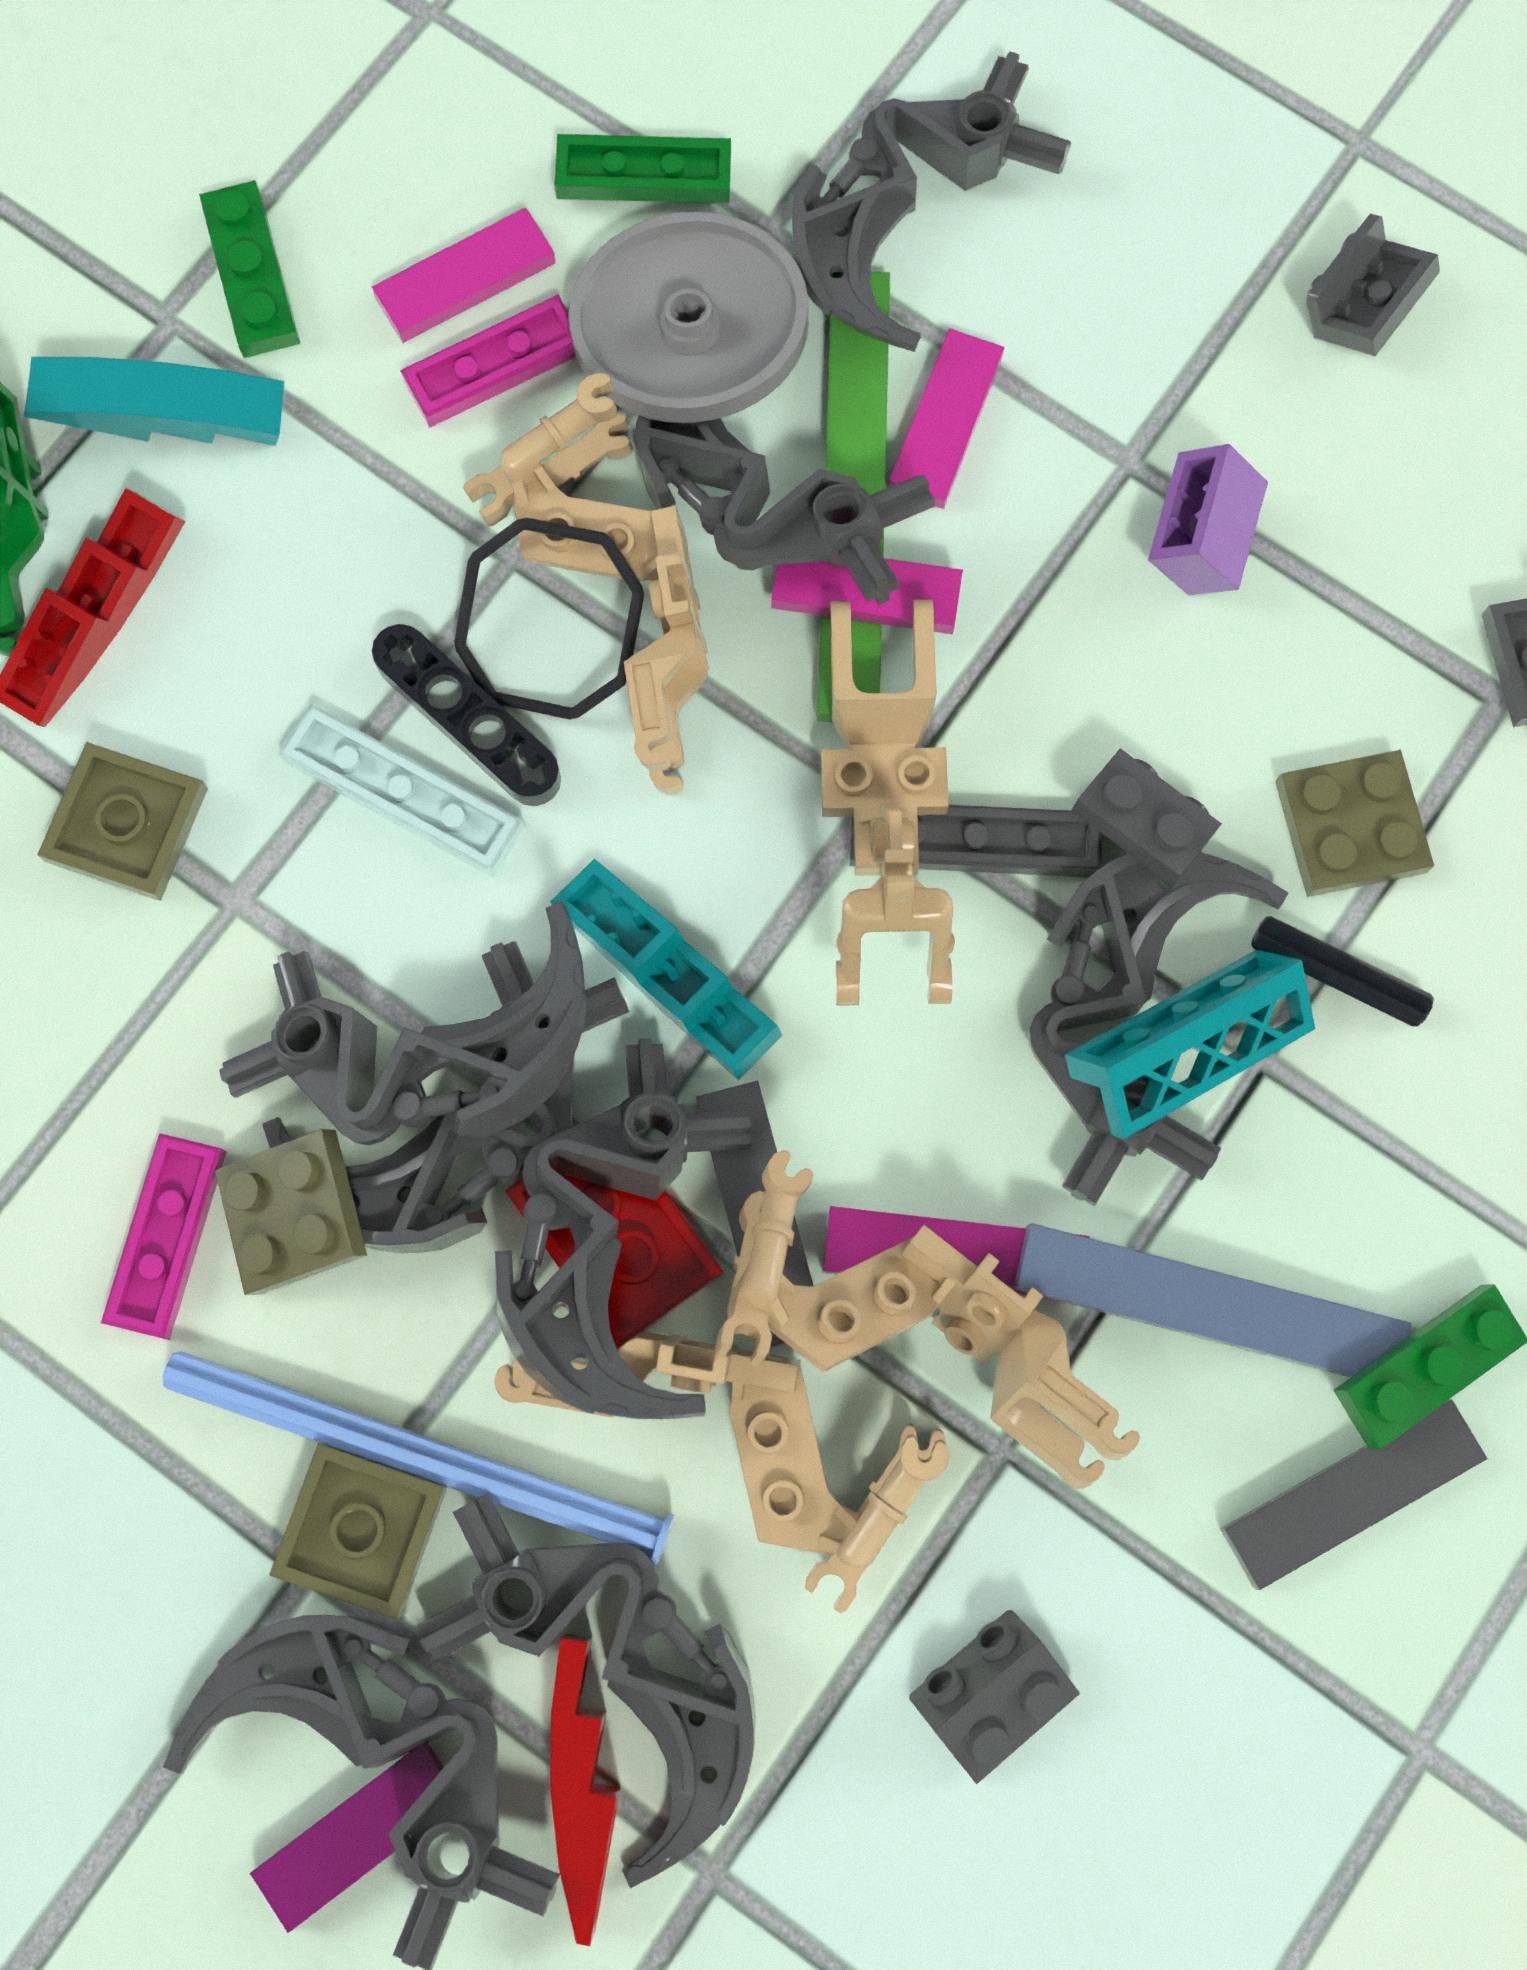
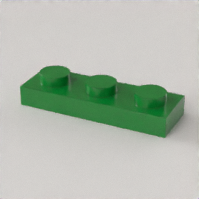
M557 134L554 183L556 199L730 204L731 138Z
M256 180L199 194L237 344L243 358L301 344Z
M1480 1285L1333 1391L1367 1448L1382 1449L1526 1344L1527 1337L1496 1285Z

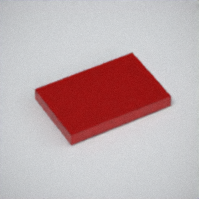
M560 1174L619 1221L617 1239L622 1243V1247L613 1274L608 1301L609 1328L617 1350L630 1339L645 1332L724 1274L722 1268L666 1191L657 1200H652ZM522 1177L504 1191L524 1218V1207L531 1196L526 1191ZM569 1228L549 1230L545 1249L559 1269L575 1253V1242Z

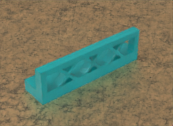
M1261 950L1249 953L1065 1054L1070 1078L1100 1088L1111 1135L1121 1139L1128 1138L1315 1030L1302 960ZM1286 995L1290 1020L1276 1028H1272L1267 1024L1276 1002ZM1237 1022L1245 1024L1246 1027L1236 1051L1227 1056L1222 1054L1220 1050L1230 1026ZM1191 1048L1198 1051L1199 1053L1189 1077L1180 1083L1172 1081L1171 1078L1181 1054ZM1141 1076L1150 1079L1140 1105L1129 1111L1123 1087Z

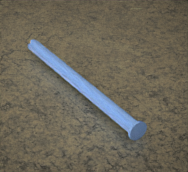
M182 1351L173 1353L163 1372V1386L168 1390L475 1497H481L489 1493L495 1504L607 1543L633 1544L652 1558L651 1561L655 1564V1567L658 1566L674 1514L667 1513L664 1519Z

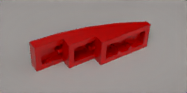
M125 488L98 541L85 538L59 590L55 591L45 588L0 674V703L39 727H46L84 681L121 630L155 577L186 521L137 492Z
M566 1633L560 1638L551 1708L550 1794L558 1867L576 1944L590 1947L596 1932L621 1788L594 1783L607 1712L580 1707L593 1638Z

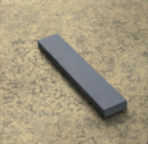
M1030 1223L1026 1227L1013 1285L1014 1290L1028 1293L1033 1287L1045 1298L1347 1377L1354 1376L1410 1335L1412 1324L1411 1322Z

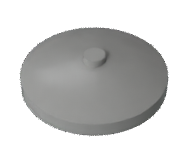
M680 212L637 223L611 238L596 251L583 267L575 282L569 304V327L576 358L586 377L595 373L608 374L614 390L606 395V398L612 399L616 405L631 413L653 420L674 423L703 422L727 417L756 404L773 392L789 376L797 364L807 340L809 327L808 296L803 275L796 261L788 250L766 231L744 220L728 215L709 212Z

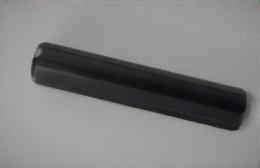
M1266 916L1260 922L1253 935L1251 946L1255 950L1302 960L1306 975L1412 1027H1418L1430 1014L1434 1002V997L1431 993L1273 916Z

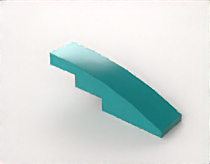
M31 357L24 417L147 442L150 433L156 432L212 444L215 434L276 446L280 435L284 381L221 369L158 361L101 357Z
M595 858L550 901L551 904L562 901L566 906L573 927L641 993L737 1080L783 1036L778 1025L734 989L729 978L689 945L673 924Z

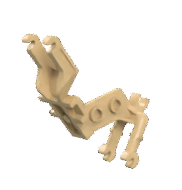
M595 373L588 375L580 382L575 401L550 418L545 415L539 419L541 424L507 446L501 453V466L491 473L476 475L467 481L462 488L472 503L479 500L485 494H496L491 504L479 510L488 526H494L506 518L511 507L514 505L516 520L527 517L604 532L613 539L639 582L652 580L648 582L651 604L655 618H661L664 635L624 661V668L635 732V754L641 764L649 770L650 779L660 792L676 794L683 790V782L679 776L665 775L669 770H676L684 765L685 762L678 721L679 712L702 686L709 672L706 654H708L707 644L702 634L698 609H701L700 601L694 587L685 529L676 506L649 511L569 497L559 489L572 479L575 482L581 478V473L603 458L622 459L633 452L629 438L626 436L614 437L629 430L630 425L624 413L617 412L618 410L612 399L599 398L613 392L614 386L608 374ZM596 424L593 430H591L590 432H588L587 434H585L569 446H566V443H568L569 441L583 433L585 430ZM553 452H556L554 456H552L551 458H549L541 464L540 461L551 455ZM523 530L518 534L521 556L525 562L624 580L602 545Z
M933 599L912 600L914 686L909 691L901 693H866L856 688L852 674L850 601H830L832 721L846 749H821L822 817L853 816L855 876H881L869 889H857L849 892L842 902L841 931L838 933L836 947L840 954V960L835 961L836 1006H859L861 938L865 933L930 932L926 966L929 981L928 1004H951L952 964L949 954L953 952L955 937L952 933L953 901L945 890L925 888L915 879V875H918L919 871L917 815L947 814L949 807L946 747L918 748L932 719L937 695Z
M782 1150L772 1156L762 1173V1183L765 1192L757 1191L751 1194L739 1213V1223L744 1232L739 1257L735 1256L732 1267L736 1273L727 1307L728 1320L724 1322L718 1332L715 1345L716 1355L725 1357L732 1346L734 1335L743 1334L749 1337L754 1345L750 1365L758 1367L769 1353L772 1340L771 1332H773L821 1372H826L928 1319L936 1308H939L941 1311L931 1324L944 1333L947 1341L956 1350L975 1357L982 1364L994 1353L998 1356L990 1415L991 1420L1056 1471L1069 1486L1076 1489H1085L1091 1486L1101 1477L1105 1465L1103 1461L1096 1460L1086 1468L1082 1467L1079 1463V1458L1085 1443L1080 1437L1045 1411L1041 1405L1088 1441L1106 1459L1120 1460L1137 1447L1140 1439L1139 1433L1131 1430L1123 1435L1121 1439L1117 1438L1113 1430L1118 1423V1411L1073 1375L1070 1369L1066 1335L1063 1326L1056 1319L1034 1310L1043 1295L1032 1287L1022 1298L991 1273L1000 1261L990 1253L976 1266L923 1225L914 1237L815 1286L808 1287L792 1284L782 1273L787 1248L793 1244L794 1231L791 1228L797 1200L809 1188L814 1173L811 1169L804 1168L796 1176L789 1177L785 1174L784 1170L791 1158L790 1153Z
M647 1331L630 1339L618 1349L622 1360L637 1378L643 1382L647 1380L655 1369L658 1373L672 1375L670 1386L693 1392L710 1393L711 1386H716V1383L725 1384L726 1381L733 1382L730 1416L758 1541L829 1555L828 1558L816 1562L806 1577L805 1589L813 1593L820 1579L826 1575L833 1574L840 1577L845 1588L836 1599L833 1609L840 1614L847 1611L856 1597L857 1581L867 1566L873 1563L898 1523L903 1524L908 1517L905 1514L926 1481L939 1477L947 1468L949 1453L943 1430L939 1428L933 1429L928 1445L926 1447H919L916 1427L912 1423L906 1424L900 1433L899 1450L879 1480L872 1481L868 1487L871 1490L858 1511L854 1512L842 1505L828 1490L800 1365L801 1360L768 1354L763 1362L756 1367L750 1365L753 1351L737 1349L738 1346L732 1345L726 1356L722 1357L716 1355L714 1344L686 1340V1336L681 1335L665 1336ZM516 1359L513 1361L512 1366L506 1364L499 1367L495 1375L496 1391L501 1398L508 1402H528L588 1413L562 1402L547 1392L528 1376ZM571 1362L572 1366L579 1370L584 1369L588 1365V1363ZM594 1412V1415L613 1417L612 1415Z

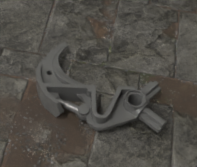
M1009 51L1006 58L998 56L984 89L970 94L965 99L907 102L894 98L881 102L864 120L862 138L857 139L852 144L848 162L829 183L830 189L823 197H820V192L827 175L822 173L818 166L808 164L793 199V258L803 275L807 295L828 316L832 315L856 331L889 345L915 352L921 333L901 326L885 315L876 304L870 285L871 266L879 246L907 214L915 211L917 176L898 143L964 191L997 178L1001 167L1006 164L1008 159L1052 173H1062L1071 147V141L1018 125L1019 114L1014 107V103L1029 71V65L1019 62V54ZM861 175L880 177V183L843 197ZM834 272H840L843 274V276L840 278H833L831 277V274Z
M638 416L636 422V443L646 491L656 509L676 505L675 499L667 485L672 483L678 489L679 496L699 514L700 522L708 534L714 535L717 552L725 561L736 565L738 569L750 571L767 565L826 562L834 567L847 568L866 602L875 599L878 605L889 601V593L899 589L900 583L878 547L883 539V528L935 507V499L929 491V482L924 475L915 476L869 496L865 489L859 486L854 477L818 469L758 519L770 494L765 455L748 450L726 429L721 418L695 423H674ZM696 483L731 491L732 494L721 498H710Z
M1200 852L1174 886L1170 889H1163L1158 884L1160 876L1129 853L1105 864L1078 886L1047 938L1048 941L1061 947L1076 921L1081 925L1076 941L1071 942L1062 976L1051 987L1052 1003L1045 1005L1035 1015L1028 1030L1029 1045L1035 1058L1082 1121L1086 1130L1091 1134L1062 1183V1187L1071 1192L1070 1195L1080 1201L1084 1200L1092 1206H1096L1124 1156L1133 1157L1137 1154L1141 1155L1146 1148L1201 1181L1218 1158L1217 1155L1221 1150L1219 1146L1167 1115L1126 1139L1111 1135L1100 1088L1070 1078L1065 1054L1083 1044L1062 1040L1057 1031L1136 1015L1143 1005L1151 999L1156 969L1165 939L1175 923L1196 904L1218 895L1236 894L1260 900L1279 909L1289 893L1266 878L1236 863ZM1123 912H1132L1135 916V921L1132 923L1125 922ZM1101 924L1114 974L1109 983L1097 992L1085 984L1082 979L1091 951V946L1088 944L1092 930ZM1141 1076L1125 1085L1123 1089L1126 1100L1138 1107L1150 1079Z
M559 901L545 908L550 925L551 952L545 969L525 994L509 1007L486 1018L450 1025L424 1027L421 1033L404 1027L374 1090L378 1026L354 1008L321 996L308 952L302 951L296 955L291 954L289 951L277 956L279 962L273 965L285 1010L279 1016L276 1026L271 1032L272 1041L223 1062V1068L219 1069L222 1081L228 1084L230 1095L237 1098L288 1075L341 1134L355 1143L372 1145L384 1141L394 1134L400 1125L418 1128L425 1125L430 1117L456 1113L454 1123L458 1136L483 1139L523 1121L556 1091L569 1069L584 1028L587 995L585 994L583 961L575 930L565 904ZM545 1017H550V1024L544 1029H539L540 1021ZM320 1034L318 1042L309 1050L313 1039ZM507 1051V1058L501 1063L496 1062V1058ZM446 1066L455 1067L487 1080L482 1085L480 1091L463 1093L462 1090L430 1096H426L421 1083L433 1072Z
M516 941L505 945L502 942L490 947V952L482 955L483 962L502 1005L499 1010L492 1012L490 1015L509 1007L534 984ZM615 977L585 990L587 1010L582 1033L630 1012ZM545 1017L541 1021L547 1022L549 1025L550 1017ZM507 1051L496 1058V1062H503L507 1058ZM575 1054L566 1075L554 1094L534 1111L542 1123L541 1129L536 1135L525 1136L506 1128L483 1139L458 1136L454 1123L456 1113L440 1115L394 1153L369 1164L345 1167L352 1196H358L360 1199V1205L356 1212L365 1247L400 1254L439 1251L481 1233L488 1223L482 1208L464 1212L450 1218V1215L465 1204L470 1206L498 1183L514 1181L521 1174L524 1160L534 1146L542 1140L573 1126ZM277 1117L262 1124L270 1149L291 1141L281 1118ZM481 1149L486 1167L456 1189L458 1194L444 1205H435L456 1156L466 1151ZM409 1188L411 1191L406 1202H401L400 1193L404 1189Z
M639 1039L638 1045H626L625 1047L629 1098L610 1110L542 1140L526 1156L523 1166V1181L526 1191L531 1197L524 1207V1218L528 1225L520 1257V1263L523 1264L520 1280L514 1283L512 1250L495 1251L497 1318L514 1358L528 1376L547 1392L570 1406L591 1414L598 1412L632 1419L700 1417L706 1414L704 1394H678L653 1388L639 1380L620 1357L610 1332L608 1301L613 1274L622 1247V1243L617 1239L619 1221L560 1175L657 1200L682 1172L683 1163L687 1160V1152L751 1149V1118L748 1116V1111L685 1113L684 1105L678 1104L677 1099L667 1092L663 1044H652V1039ZM652 1128L663 1132L666 1137L658 1141H648L640 1137L637 1132L642 1129ZM569 1228L575 1242V1253L538 1291L533 1281L536 1267H540L542 1264L549 1230ZM560 1306L567 1308L569 1314L564 1318H557L554 1315ZM577 1357H582L586 1359L588 1365L584 1369L579 1370L574 1368L571 1362Z
M489 1493L470 1501L453 1511V1514L482 1573L474 1578L475 1582L472 1584L473 1595L417 1624V1629L422 1637L420 1640L421 1645L426 1653H430L434 1662L490 1632L496 1636L499 1643L540 1657L611 1575H623L628 1580L629 1593L602 1679L608 1680L607 1687L634 1712L655 1737L667 1762L672 1789L669 1821L662 1835L643 1855L622 1868L629 1887L632 1888L665 1871L692 1853L720 1825L724 1827L736 1809L748 1780L755 1746L756 1711L750 1672L729 1631L721 1624L705 1631L721 1665H715L703 1652L702 1648L704 1645L676 1614L677 1607L674 1599L668 1594L658 1591L659 1579L655 1564L642 1549L633 1544L613 1542L527 1548L518 1552ZM517 1578L526 1582L533 1594L532 1607L525 1610H515L509 1607L501 1594L503 1580ZM662 1631L687 1661L692 1659L706 1675V1686L654 1669L646 1656L643 1639ZM696 1710L705 1713V1720L701 1723L692 1722L689 1717L690 1711ZM706 1766H712L717 1771V1776L713 1780H706L702 1777L701 1770Z
M304 1615L281 1620L256 1631L238 1642L217 1662L219 1665L205 1681L190 1704L174 1736L163 1768L183 1774L194 1751L212 1728L227 1718L253 1711L282 1713L305 1722L335 1745L356 1767L362 1765L363 1769L380 1767L458 1728L462 1731L464 1737L462 1747L388 1833L405 1877L410 1878L415 1884L419 1885L393 1956L402 1959V1963L411 1967L418 1966L425 1970H432L458 1901L470 1902V1899L475 1900L481 1891L542 1917L545 1915L548 1905L556 1892V1884L560 1874L498 1848L500 1842L498 1737L494 1721L484 1707L471 1700L457 1698L446 1700L443 1691L437 1685L431 1683L422 1684L392 1660L384 1661L370 1650L371 1644L404 1656L410 1639L403 1634L366 1619L336 1615ZM362 1661L377 1673L376 1678L406 1701L400 1723L384 1722L372 1716L352 1662ZM267 1662L272 1663L275 1669L270 1679H265L262 1675V1667ZM321 1667L325 1668L328 1676V1681L324 1684H320L316 1678L317 1671ZM450 1833L461 1837L468 1846V1864L459 1875L452 1874L446 1870L440 1859L441 1844Z

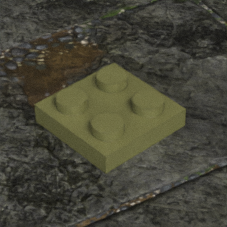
M86 742L37 855L46 863L161 901L208 787L200 779Z
M1401 750L1281 773L1275 781L1307 897L1428 873L1434 867Z
M320 1129L215 1170L244 1295H260L367 1256L336 1130Z
M318 1443L269 1575L392 1619H400L447 1487L335 1447Z

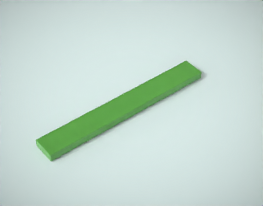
M834 272L831 274V277L833 278H840L843 276V274L840 272ZM871 272L870 285L875 302L882 312L889 317L890 272ZM830 315L825 470L854 477L859 486L865 489L870 496L885 489L889 344L864 335ZM884 528L882 529L883 539L878 547L882 555L884 554ZM821 616L817 722H833L831 617ZM851 620L852 674L854 684L861 692L880 693L882 624Z

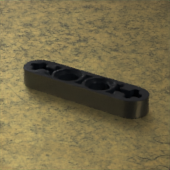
M396 624L388 626L379 632L373 641L371 651L373 661L379 673L388 684L516 801L523 805L538 806L547 803L555 797L561 784L560 770L557 759L544 744L420 631L410 625ZM397 646L400 650L405 651L411 647L410 651L416 664L423 670L418 679L414 671L403 661L398 660L393 663L389 653L391 649ZM449 681L460 686L462 689L461 698L451 708H435L428 702L430 690L439 682ZM485 721H495L503 725L506 732L501 744L491 749H482L474 745L471 741V736L477 725ZM515 750H517L519 759L529 768L534 770L541 764L544 765L542 768L545 779L544 783L538 786L535 782L529 781L524 786L521 785L523 779L520 770L509 759Z

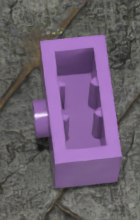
M1230 444L1179 452L1148 561L1187 595L1239 590L1268 481Z

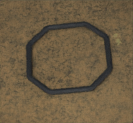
M527 517L517 519L475 550L468 559L454 638L455 650L475 682L500 705L569 720L579 718L618 691L627 682L624 661L634 655L644 600L643 586L613 539L604 532ZM523 530L602 545L632 592L617 676L574 707L496 692L466 645L480 562Z

